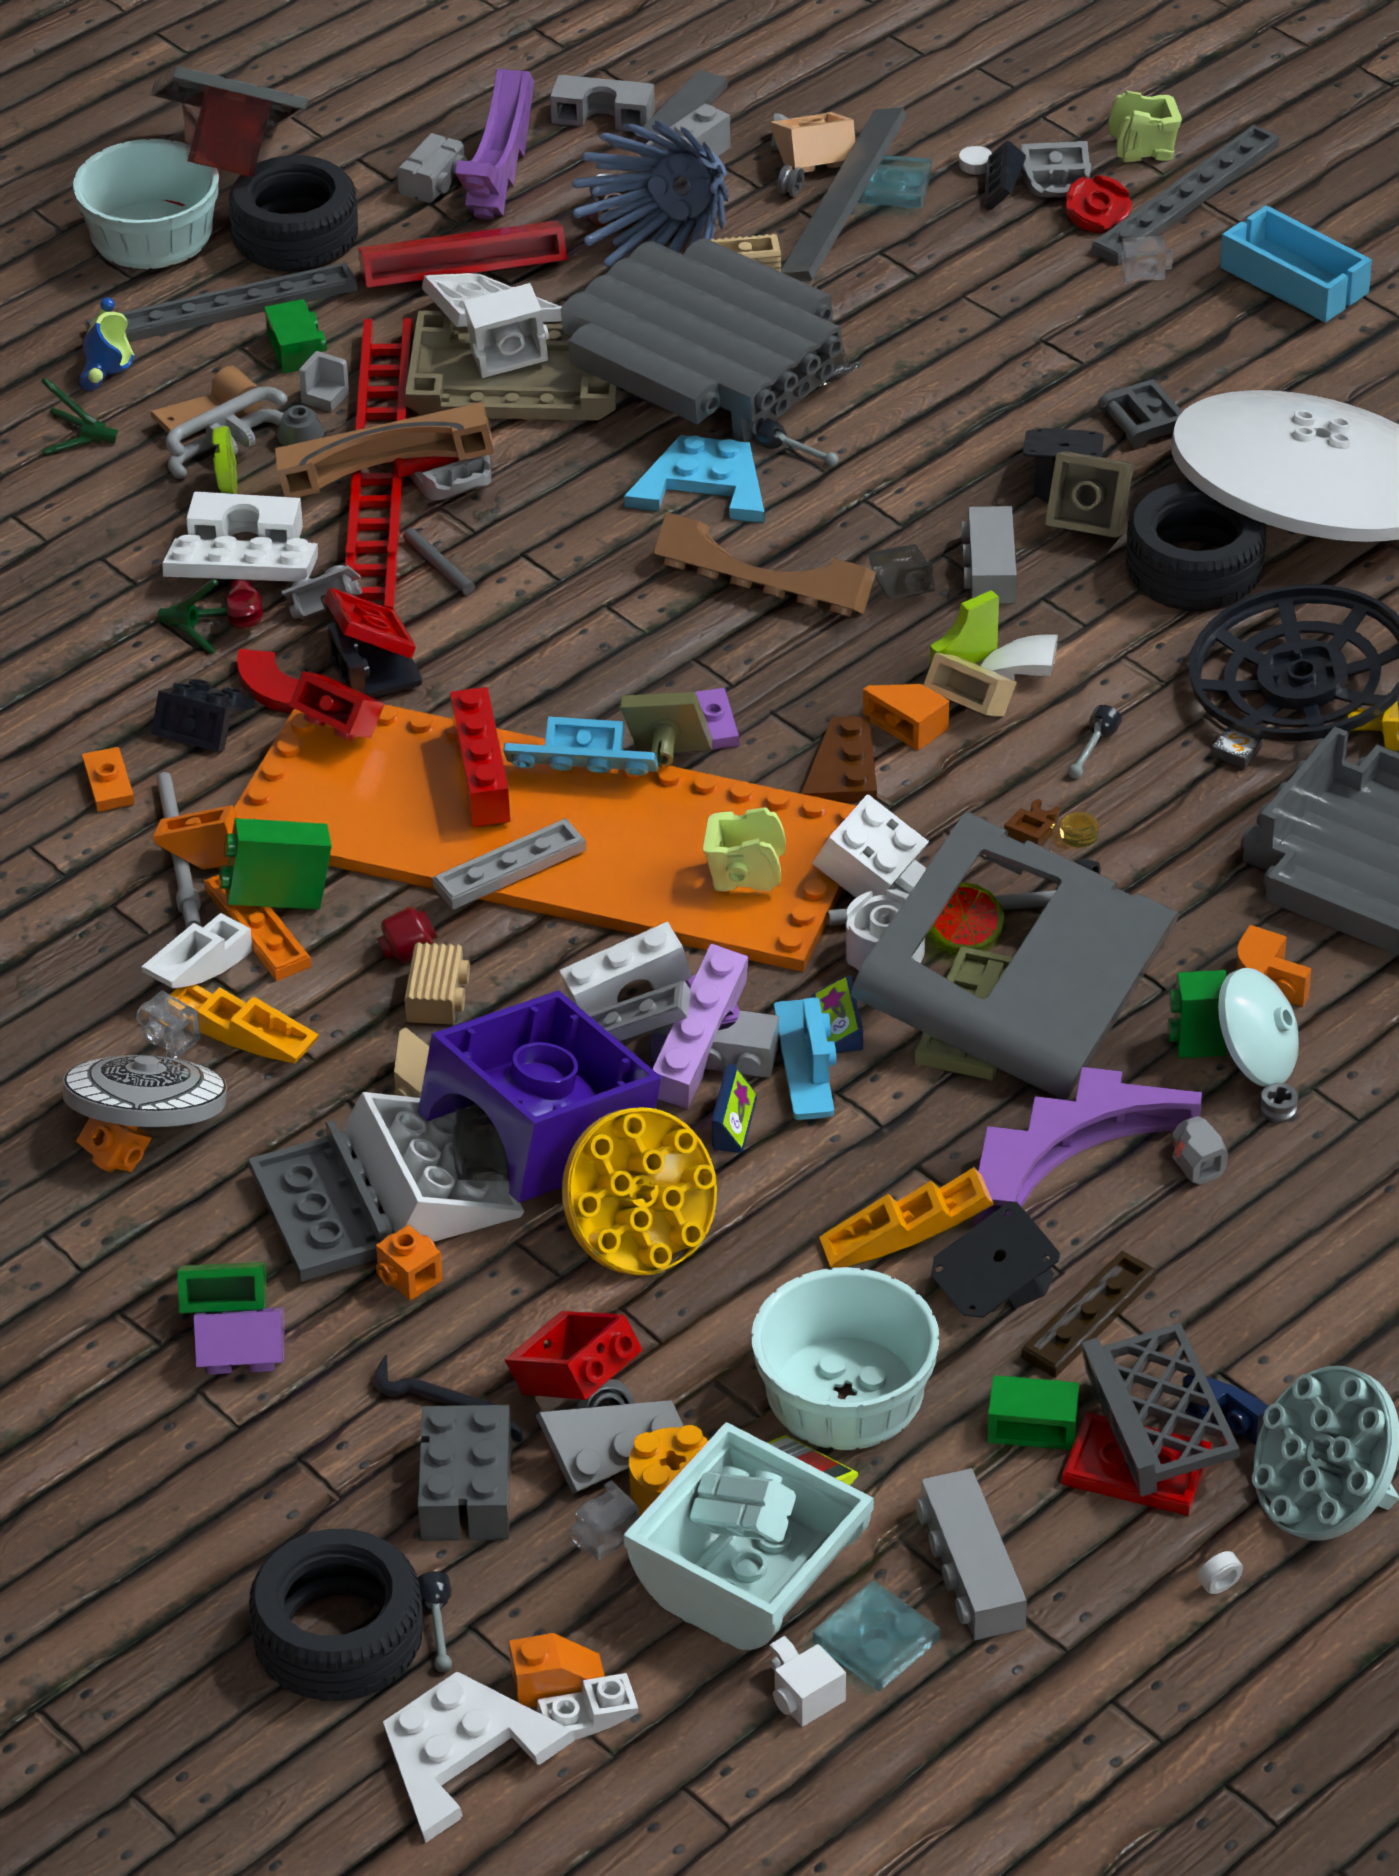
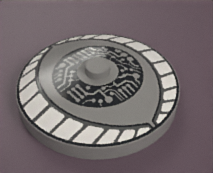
M123 1055L90 1060L68 1070L63 1078L62 1096L70 1108L96 1120L128 1126L169 1127L204 1121L219 1114L226 1106L227 1084L224 1078L215 1071L192 1062L153 1055Z

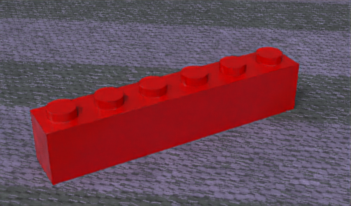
M557 220L358 248L361 278L367 288L423 280L424 275L476 273L567 260L564 229Z

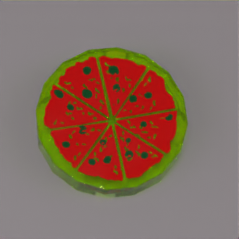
M961 882L929 930L928 936L937 947L953 955L958 954L961 946L987 951L994 946L1001 936L1004 920L1001 903L992 892L982 886Z

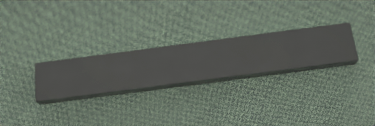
M904 107L875 109L782 267L781 273L801 282L813 281L907 118Z
M1252 125L1092 243L1091 253L1116 265L1121 264L1279 147L1280 137L1256 125Z
M347 262L121 312V314L125 316L128 323L125 330L127 340L132 342L264 312L265 306L301 299L309 302L357 291V281ZM94 319L86 321L87 332L91 327L92 321Z

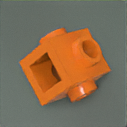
M89 1118L76 1142L94 1156L92 1162L99 1168L107 1172H113L115 1169L132 1172L142 1159L152 1137L144 1132L140 1126L120 1125Z
M410 1225L394 1234L388 1235L382 1242L376 1245L378 1261L376 1271L380 1279L386 1285H392L409 1301L443 1281L441 1252L428 1236H422Z

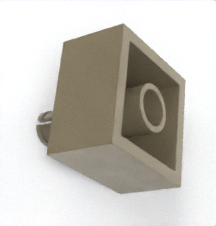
M1067 451L1057 453L1045 525L1110 537L1122 535L1134 463Z

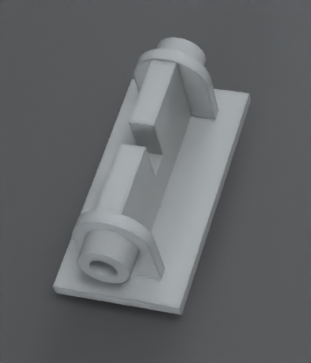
M338 565L327 569L324 575L314 579H300L294 582L291 588L281 592L282 595L294 603L289 606L292 617L305 620L326 611L323 598L328 588L332 587L354 596L361 594L362 590L357 581L361 577L348 565Z

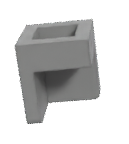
M316 351L299 369L301 401L303 404L332 413L349 394L346 360Z

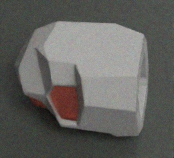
M1199 1116L1184 1120L1177 1125L1172 1134L1173 1145L1175 1146L1172 1158L1185 1173L1186 1177L1191 1182L1199 1185L1220 1178L1226 1170L1228 1163V1152L1221 1136L1206 1119Z

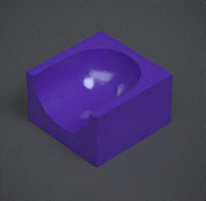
M558 990L432 1033L418 1113L426 1121H430L475 1104L483 1109L497 1129L505 1148L510 1174L509 1195L520 1203L562 1187L564 1169L573 1146L581 1134L599 1118L614 1111L627 1108L643 1107L655 1109L662 1077Z

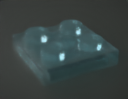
M885 155L858 203L873 206L891 205L904 208H923L932 171V159Z
M874 1580L813 1631V1643L815 1645L819 1644L831 1657L878 1691L883 1689L940 1640V1628Z

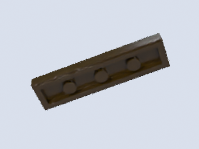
M1122 1250L1022 1347L1021 1358L1056 1378L1083 1351L1082 1342L1097 1338L1156 1279V1269Z

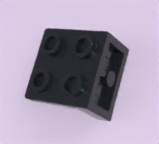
M337 622L328 624L330 658L344 685L372 698L422 685V677L412 658L369 643L358 645L355 638L343 634Z
M189 679V682L185 684L173 683V687L158 691L151 734L216 752L225 750L231 714L253 708L255 706V699L244 697V691L236 688L224 687L222 691L210 688L211 683L201 679Z

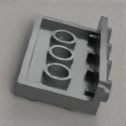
M334 1120L325 1122V1137L249 1158L250 1172L301 1282L377 1260L376 1245L382 1242L388 1235L393 1234L387 1214L380 1215L378 1211L379 1202L374 1187L372 1185L367 1187L365 1184L366 1177L361 1160L359 1158H352V1146L347 1132H340Z

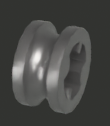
M784 165L778 178V193L784 195L789 192L791 197H797L804 183V170L799 167L793 170L791 165Z
M1274 1083L1263 1089L1260 1109L1264 1118L1275 1123H1284L1295 1117L1298 1093L1293 1087L1284 1083ZM1276 1101L1283 1102V1104H1276Z

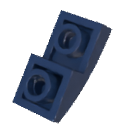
M1189 1374L1183 1377L1182 1387L1188 1388L1194 1377ZM1206 1377L1230 1428L1237 1434H1242L1256 1445L1264 1423V1413L1269 1406L1241 1389ZM1190 1402L1185 1411L1189 1416L1203 1420L1209 1409L1208 1407Z

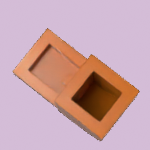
M1249 925L1238 944L1236 970L1252 968L1263 973L1276 983L1289 1003L1303 1007L1309 998L1312 968L1285 960L1286 936Z

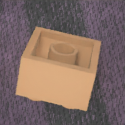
M833 112L770 122V129L784 165H791L792 168H802L804 173L815 171V165L827 164L828 168L841 167L856 142L854 120Z

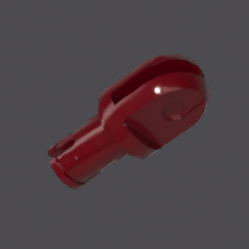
M234 579L230 585L231 591L225 600L228 620L233 627L238 629L256 626L263 617L262 599L259 593L252 587L250 580Z

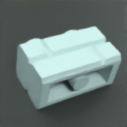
M724 1466L722 1473L710 1471L703 1473L697 1491L699 1498H695L690 1519L692 1520L691 1522L715 1534L780 1542L784 1539L789 1523L787 1515H791L796 1499L795 1491L782 1485L783 1478L774 1473L757 1470L755 1477H749V1473L746 1471Z

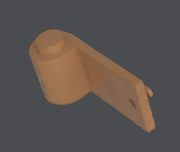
M227 366L221 369L213 378L211 394L151 411V418L169 433L176 426L258 386L237 367ZM262 401L236 412L234 415L237 418H242L259 409Z

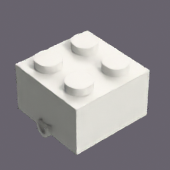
M530 283L463 301L471 352L482 378L548 361L546 340L550 339L547 326L543 324L542 310Z

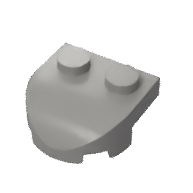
M1087 141L1021 144V151L1026 155V160L1022 167L1024 185L1030 193L1036 196L1066 197L1070 185L1077 179L1085 176L1086 179L1090 178L1091 163H1089Z
M486 455L457 461L426 472H415L413 475H409V477L426 498L442 500L490 484L492 482L490 457Z

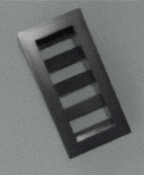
M1005 141L988 157L984 207L988 210L995 208L1011 194L1026 160V155L1010 141Z

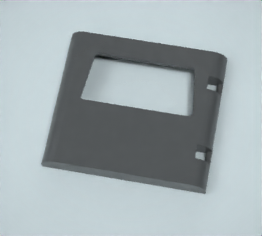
M966 811L864 961L855 979L850 996L1062 1100H1068L1080 1080L1082 1067L1087 1068L1174 928L1179 912L1138 892L1132 896L1116 888L1117 882L1029 840L1025 844L1008 837V830ZM982 854L987 855V860L1019 875L1026 870L1055 881L1060 885L986 999L976 997L912 958L978 856Z

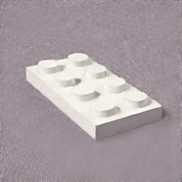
M182 535L174 539L162 563L163 577L296 582L310 577L318 558V543H308L307 540L300 538L289 539L286 542H272L267 537H256L250 541H239L232 536H219L212 540L200 539L198 535Z

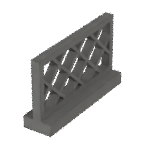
M1181 1323L1104 1346L1101 1345L1098 1338L1082 1342L1086 1374L1141 1497L1158 1492V1481L1240 1457L1236 1440ZM1177 1340L1179 1349L1174 1357L1155 1351L1159 1344ZM1130 1354L1139 1357V1360L1132 1370L1117 1365L1114 1358ZM1148 1361L1167 1367L1160 1379L1142 1373ZM1176 1370L1194 1377L1188 1388L1170 1383ZM1135 1383L1154 1389L1147 1401L1129 1394ZM1163 1392L1182 1398L1175 1411L1156 1404ZM1190 1402L1208 1407L1209 1410L1203 1420L1184 1414ZM1149 1414L1168 1420L1161 1433L1144 1427L1143 1424ZM1177 1424L1196 1430L1190 1442L1170 1436ZM1205 1433L1222 1439L1225 1446L1211 1450L1198 1445ZM1164 1446L1183 1452L1178 1460L1162 1465L1158 1459V1455Z

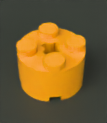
M685 1425L681 1428H662L652 1432L641 1433L634 1439V1446L629 1455L630 1499L635 1512L639 1516L647 1510L708 1442L703 1436L701 1429L697 1426Z

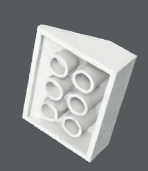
M368 1092L361 1093L343 1130L347 1132L351 1146L357 1158L361 1160L364 1172L370 1184L374 1187L377 1198L387 1214L395 1233L410 1225L422 1236L426 1235L435 1242L522 1216L524 1210L521 1204L509 1195L510 1183L469 1107L426 1121L418 1113L420 1098Z

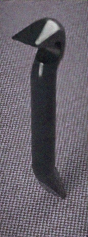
M384 1355L373 1377L375 1388L386 1397L396 1398L410 1394L445 1406L494 1405L486 1400L416 1378L408 1377L395 1382L389 1381L387 1355ZM510 1418L511 1437L521 1442L522 1430Z

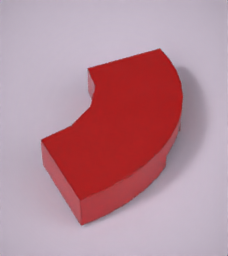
M239 649L237 666L243 688H247L255 695V700L277 711L292 713L294 708L290 707L289 704L299 679L289 677L278 669L275 652Z

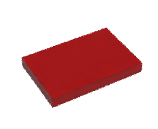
M328 588L324 601L344 635L412 658L416 645L394 610L335 588Z
M1086 1412L1062 1474V1485L1189 1516L1206 1467L1158 1481V1492L1141 1497L1106 1417ZM1144 1426V1427L1149 1428V1429H1151V1430H1154V1431H1157V1432H1160V1433L1162 1432V1430ZM1175 1433L1170 1435L1186 1442H1190L1192 1438ZM1201 1440L1198 1446L1211 1450L1212 1442ZM1164 1446L1158 1455V1459L1162 1465L1178 1460L1183 1452Z

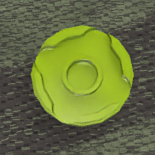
M218 426L212 431V443L214 445L218 444L219 447L215 449V457L213 458L218 489L221 490V493L237 494V469L231 432L228 426Z

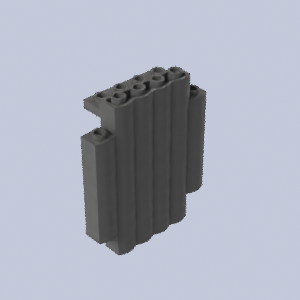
M706 238L693 242L683 255L653 241L640 244L629 258L616 262L607 274L595 278L583 292L572 295L560 308L563 332L571 336L568 342L572 365L695 424H699L719 407L731 411L733 439L739 442L751 440L758 434L762 423L767 418L775 421L820 384L828 380L834 374L833 358L843 351L841 327L829 322L833 319L830 294Z
M1334 726L1324 739L1320 738L1316 742L1313 752L1307 760L1299 762L1290 780L1281 783L1274 799L1269 804L1265 803L1261 807L1254 827L1246 829L1240 845L1244 849L1243 862L1267 871L1263 880V887L1266 888L1265 901L1399 955V753L1376 745L1367 757H1361L1357 765L1345 761L1348 732Z

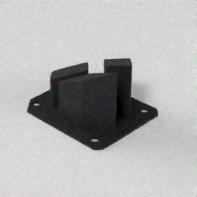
M1046 428L1027 430L1023 455L1035 457L1034 494L1048 504L1056 454L1067 451L1102 457L1104 434L1089 430Z
M1009 1201L934 1256L931 1276L963 1316L984 1318L990 1312L996 1311L997 1307L1008 1299L1016 1309L1045 1296L1054 1275L1051 1267L1059 1262L1061 1254L1017 1201ZM1007 1211L1012 1212L1010 1216H1005V1213ZM942 1266L943 1269L937 1272L936 1268Z

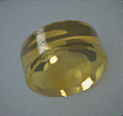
M1074 812L1066 815L1061 820L1060 838L1065 844L1075 848H1084L1093 845L1097 841L1099 823L1094 816L1084 812Z

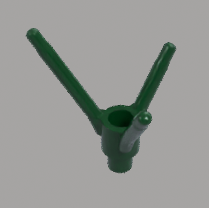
M46 377L41 379L42 384L80 418L54 407L50 409V413L81 427L78 438L45 448L42 451L43 455H50L79 445L91 444L92 441L101 443L103 440L115 444L118 430L106 427V423L97 421V419L86 413Z
M216 579L206 583L185 601L172 605L170 608H160L157 614L159 622L170 623L171 626L178 627L179 630L188 634L211 655L215 653V649L193 627L196 626L198 618L228 616L226 608L197 610L193 604L218 584Z

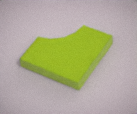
M990 590L961 603L959 615L953 626L941 639L930 645V666L935 653L954 655L976 664L985 660L998 648V595Z

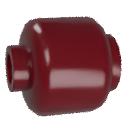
M407 907L382 920L380 928L383 935L376 939L387 959L394 956L401 965H408L412 962L416 943L420 942L423 945L427 942L432 945L433 940L437 939L438 936L424 910L418 913L415 908Z

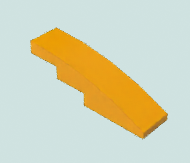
M197 984L179 987L163 1001L162 1013L202 1034L262 1057L296 1064L319 1037V1034L253 996L246 1003L220 987L213 994Z
M973 1167L941 1188H938L931 1180L897 1202L887 1194L822 1234L819 1238L830 1267L843 1268L877 1259L920 1243L964 1222L994 1205L982 1175Z

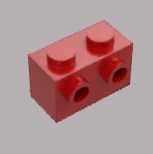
M302 671L289 706L305 713L303 719L322 727L326 723L335 728L334 734L347 740L355 741L356 736L372 737L384 703L325 675Z

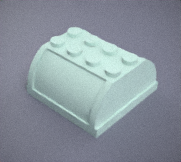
M726 1422L623 1535L624 1547L627 1548L630 1562L639 1580L661 1607L682 1618L685 1622L691 1623L714 1635L724 1643H728L741 1650H752L766 1645L781 1627L782 1619L844 1547L853 1544L862 1535L870 1522L871 1512L874 1508V1498ZM724 1466H730L749 1473V1477H755L757 1470L771 1472L782 1477L781 1484L795 1491L796 1495L791 1515H787L789 1523L783 1541L773 1542L715 1534L691 1522L690 1514L695 1498H699L697 1491L703 1473L707 1471L722 1473Z

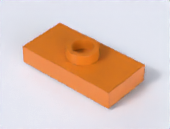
M119 747L82 754L83 765L97 812L135 805L133 791Z

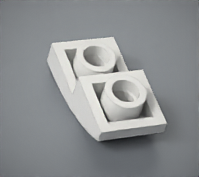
M623 1673L583 1680L582 1692L538 1699L537 1712L571 1729L576 1740L606 1730L638 1714V1705L628 1675Z

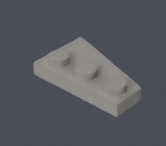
M672 1400L539 1412L536 1415L572 1494L629 1469V1455L634 1446V1439L639 1434L662 1428H681L684 1426Z

